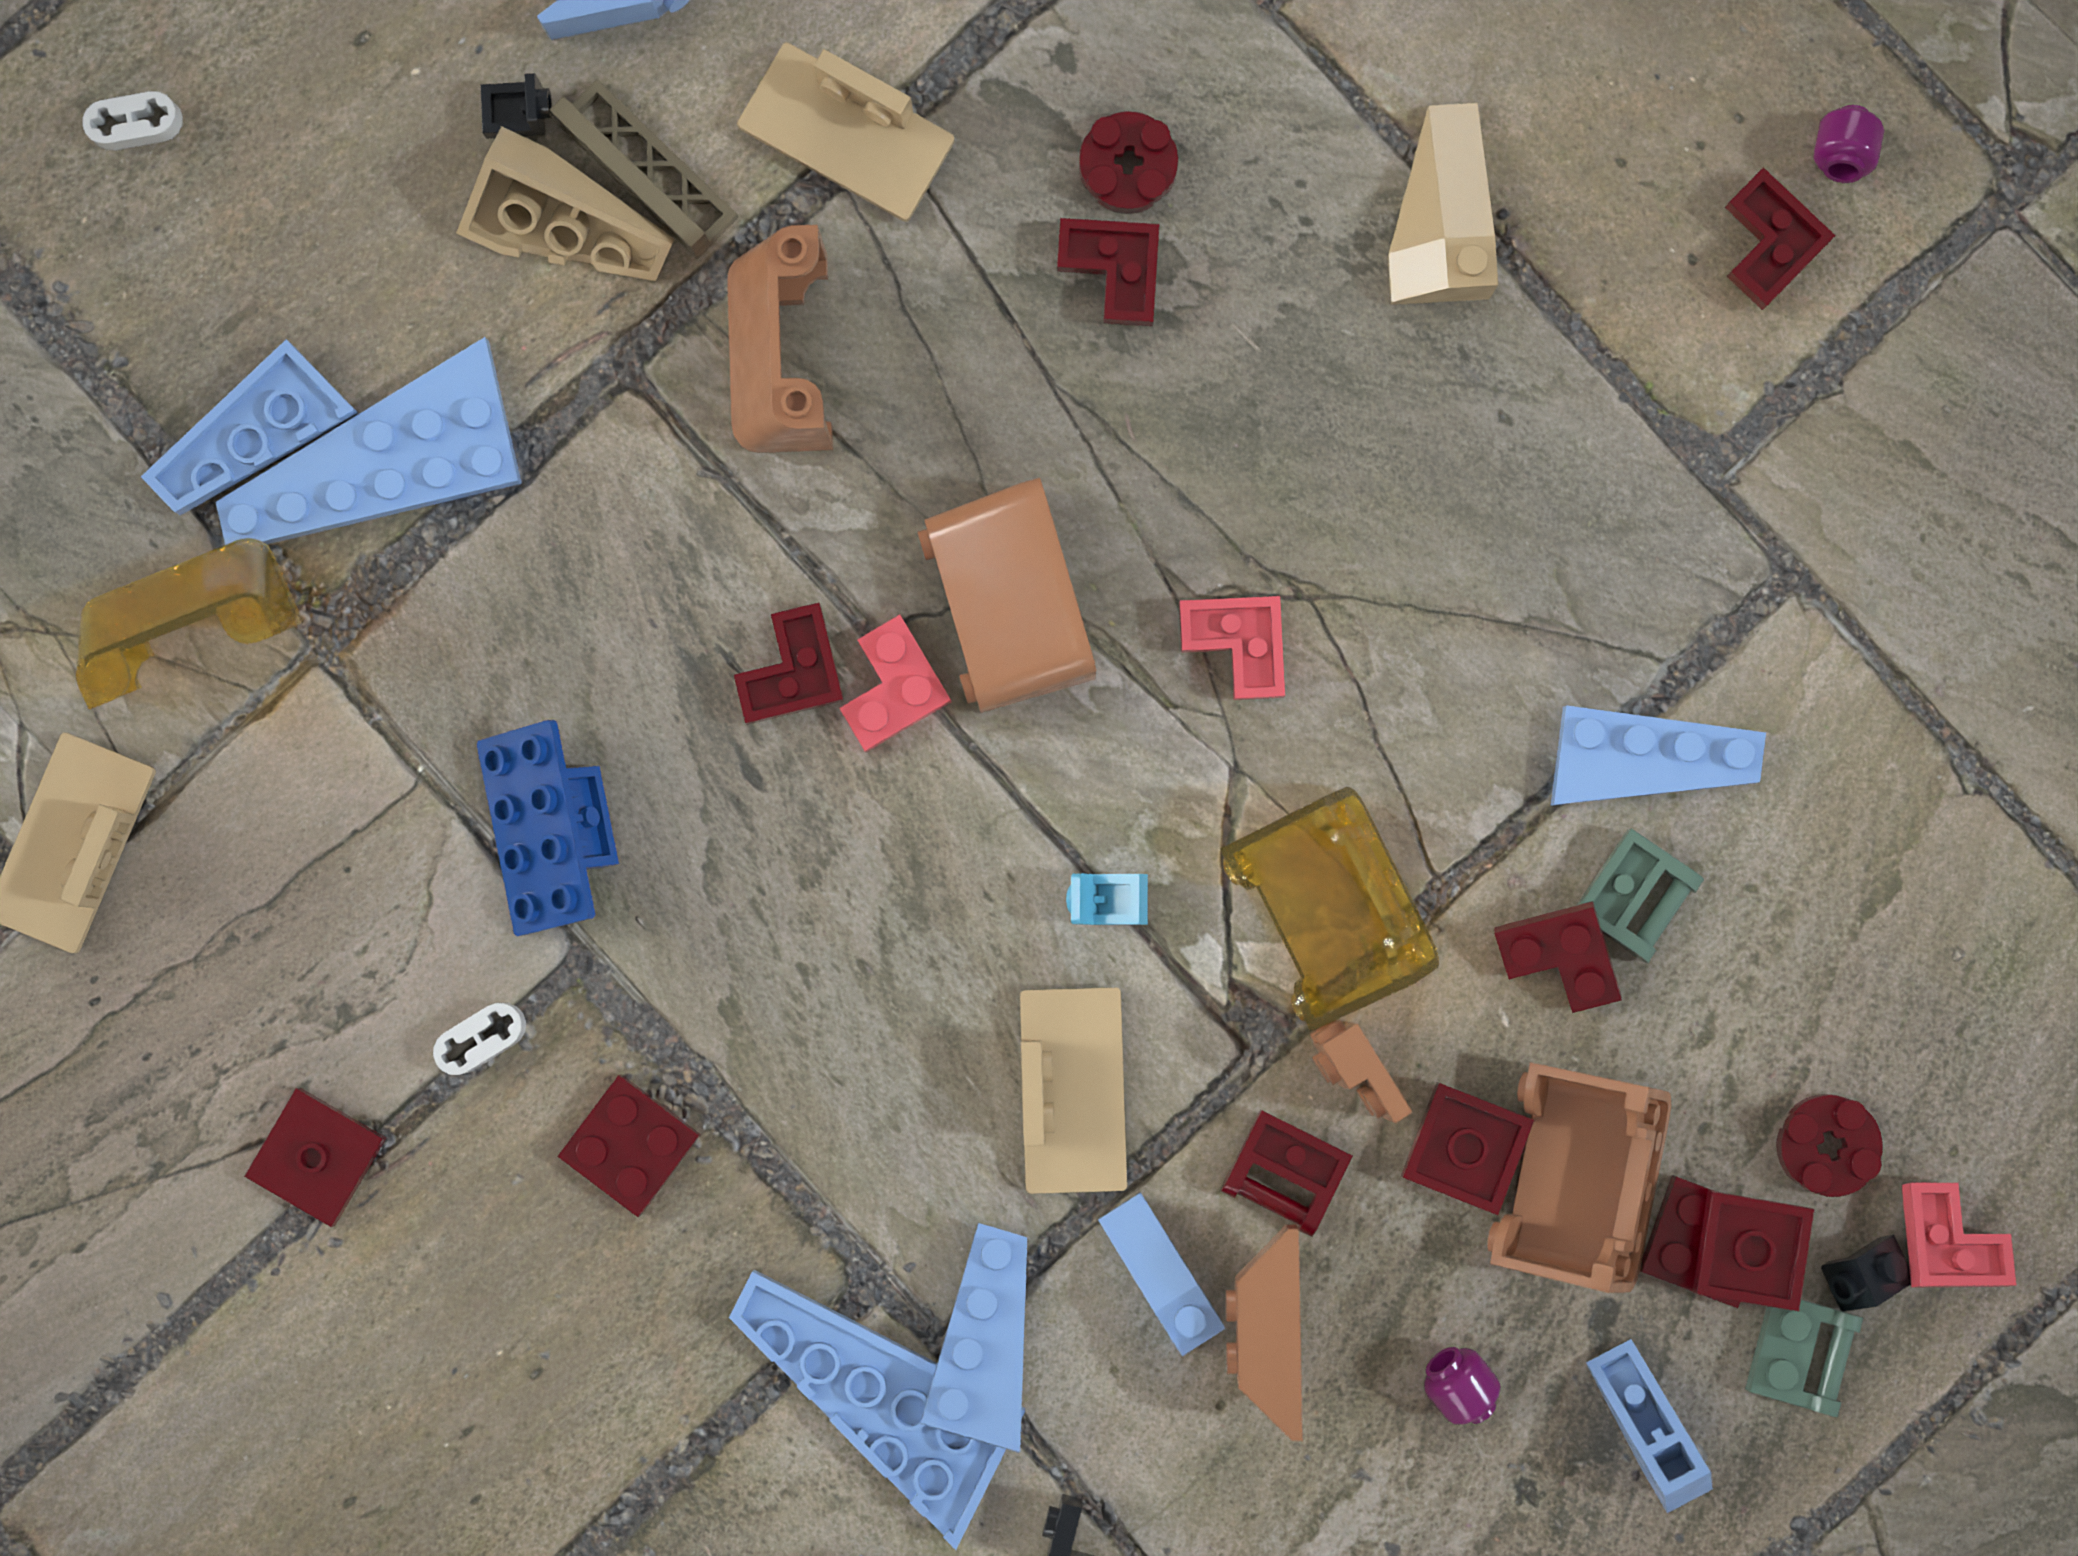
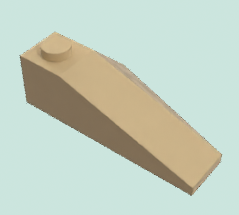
M1478 103L1429 105L1387 256L1391 305L1490 299L1498 287L1495 231Z
M504 127L500 128L485 156L456 234L502 255L520 257L522 252L546 256L548 257V263L565 265L567 260L592 264L600 272L656 281L674 241L672 236L549 148Z

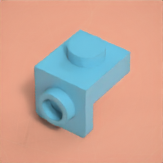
M1072 874L1071 885L1066 895L1067 908L1071 913V923L1079 925H1148V874Z

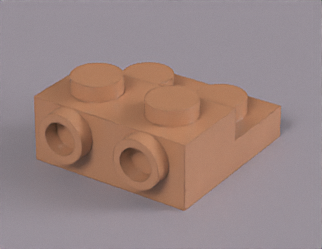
M1333 1019L1310 1034L1314 1041L1313 1044L1319 1052L1312 1057V1060L1327 1083L1330 1082L1332 1085L1338 1083L1339 1086L1349 1090L1362 1083L1363 1086L1358 1088L1356 1092L1371 1116L1375 1115L1377 1119L1382 1116L1388 1121L1397 1123L1413 1113L1357 1023L1345 1022L1343 1024L1341 1020Z

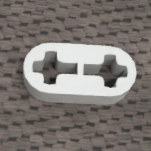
M149 91L93 103L85 111L83 128L85 134L99 147L106 150H121L172 139L179 133L182 127L183 116L180 108L167 95L158 91ZM157 106L165 113H168V115L160 118V126L157 127L149 120H138L154 116V108ZM111 115L117 122H127L112 126L111 135L108 136L98 129L99 126L106 124V116Z
M494 1003L483 1008L443 1033L437 1039L433 1048V1057L436 1065L443 1072L450 1075H461L475 1070L522 1039L526 1031L524 1014L517 1006L510 1003ZM496 1012L501 1017L511 1016L514 1023L508 1027L510 1036L507 1039L502 1034H496L485 1039L482 1032L495 1024L493 1015ZM473 1038L478 1045L464 1054L467 1061L464 1065L459 1060L452 1062L448 1060L446 1055L452 1050V1046L449 1043L452 1039L457 1043H465Z

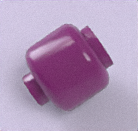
M1847 105L1827 113L1819 124L1813 154L1816 166L1830 180L1839 183H1853L1869 175L1877 168L1884 137V126L1881 120L1872 112L1859 105Z
M1448 1347L1437 1353L1429 1361L1425 1370L1424 1389L1428 1398L1446 1420L1456 1425L1468 1424L1470 1422L1479 1424L1487 1420L1496 1409L1495 1402L1499 1397L1501 1385L1498 1377L1476 1351L1470 1348L1458 1349L1456 1347Z

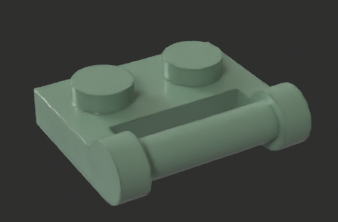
M1631 828L1627 829L1577 905L1593 901L1603 934L1621 945L1636 958L1649 963L1657 951L1653 946L1690 891L1696 893L1704 879L1694 870ZM1664 872L1673 879V882L1636 935L1626 927Z
M1802 1299L1799 1312L1767 1306L1745 1390L1811 1409L1822 1414L1838 1417L1842 1402L1838 1401L1837 1398L1854 1332L1860 1333L1864 1318ZM1821 1322L1834 1325L1816 1394L1805 1391L1804 1386Z

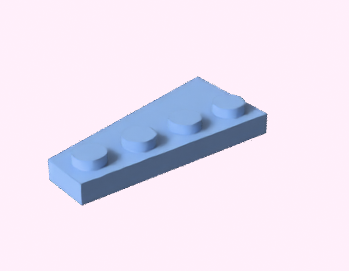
M286 339L153 464L141 478L175 513L182 515L359 413Z
M1566 705L1562 710L1551 806L1759 783L1766 732Z
M978 1223L920 1422L923 1425L1018 1453L1020 1452L1027 1237Z

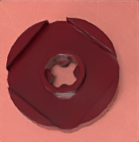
M1118 112L1096 120L1092 125L1091 131L1084 138L1080 149L1079 171L1081 181L1085 188H1088L1091 195L1098 199L1097 202L1113 212L1134 214L1144 212L1153 207L1155 202L1161 200L1170 191L1177 175L1178 151L1175 142L1170 136L1169 128L1162 121L1155 120L1151 116L1140 112ZM1124 151H1132L1136 158L1142 159L1143 165L1134 166L1133 174H1124L1122 165L1114 163L1116 157L1124 155Z
M1821 1094L1805 1098L1795 1104L1788 1112L1790 1115L1786 1118L1783 1128L1779 1129L1776 1148L1778 1159L1784 1172L1796 1184H1799L1805 1190L1822 1196L1841 1197L1860 1190L1870 1179L1878 1175L1882 1166V1135L1876 1120L1860 1102L1838 1095ZM1831 1131L1832 1136L1840 1138L1842 1142V1147L1837 1150L1838 1156L1833 1159L1826 1153L1819 1154L1817 1150V1145L1824 1142L1823 1133Z

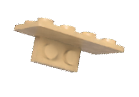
M788 42L783 43L737 122L739 129L904 222L909 221L955 142L953 134L915 114L912 108L911 97L825 49H823L817 59Z
M62 733L0 875L1 925L69 953H78L81 950L156 774L155 768L70 733Z
M1114 987L1023 990L1020 993L1026 1191L1029 1194L1126 1190L1127 1166L1120 989Z

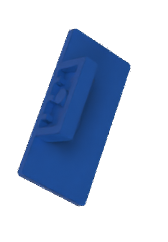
M545 720L479 740L477 742V749L514 934L516 936H523L594 918L595 909L587 870L619 864L600 766L566 768L558 724L555 720Z

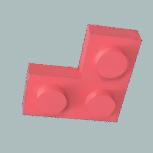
M1280 596L1179 601L1181 653L1231 651L1234 700L1285 697Z
M901 615L896 616L857 639L882 683L839 709L865 752L952 702Z
M1907 1183L1902 1185L1911 1288L2016 1286L2011 1234H1963L1958 1183Z

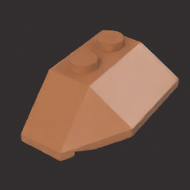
M1287 1224L1235 1276V1290L1225 1291L1226 1322H1236V1342H1226L1227 1374H1237L1238 1388L1292 1441H1303L1299 1229L1296 1224Z

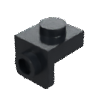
M526 73L525 82L480 84L482 132L486 139L496 138L501 127L523 137L545 135V119L552 118L550 112L552 98L550 89L543 88L535 73Z
M1894 1235L1879 1237L1848 1258L1831 1260L1821 1266L1830 1291L1843 1312L1877 1307L1911 1285L1909 1266Z
M1062 1494L1059 1508L1049 1506L1042 1532L1043 1537L1051 1538L1047 1556H1094L1072 1550L1082 1511V1499Z

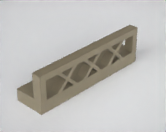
M598 79L572 104L563 96L550 109L557 124L696 259L739 218L737 213ZM599 97L612 109V127H595L583 115ZM619 116L630 127H619ZM641 136L647 142V161H630L619 150V137ZM606 137H612V142ZM654 150L665 161H654ZM641 170H647V176ZM654 170H676L682 176V195H665L654 184ZM689 184L696 191H698L700 195H689ZM676 204H682V210ZM689 204H711L722 216L704 232L689 218Z

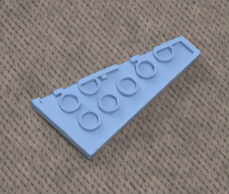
M486 337L482 338L216 501L226 550L234 553L522 484L489 341Z
M753 1270L729 1318L772 1362L774 1361L797 1385L796 1387L830 1418L829 1421L885 1478H888L909 1499L910 1504L923 1517L925 1516L943 1534V1538L956 1550L1006 1449L920 1424L936 1370V1362ZM1024 1407L1021 1410V1419L1025 1413Z

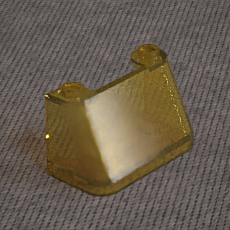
M253 538L236 540L88 601L81 612L76 664L77 685L88 710L142 688L137 679L139 669L146 660L155 656L148 642L149 640L214 614L218 615L222 627L229 637L245 644L260 642L304 623L274 553L269 546L261 540Z
M1344 787L1220 848L1224 856V870L1230 881L1235 885L1240 884L1246 890L1257 888L1301 976L1294 983L1291 1004L1296 1015L1302 1021H1306L1310 1031L1405 989L1438 968L1439 956L1434 941L1363 800L1351 787Z

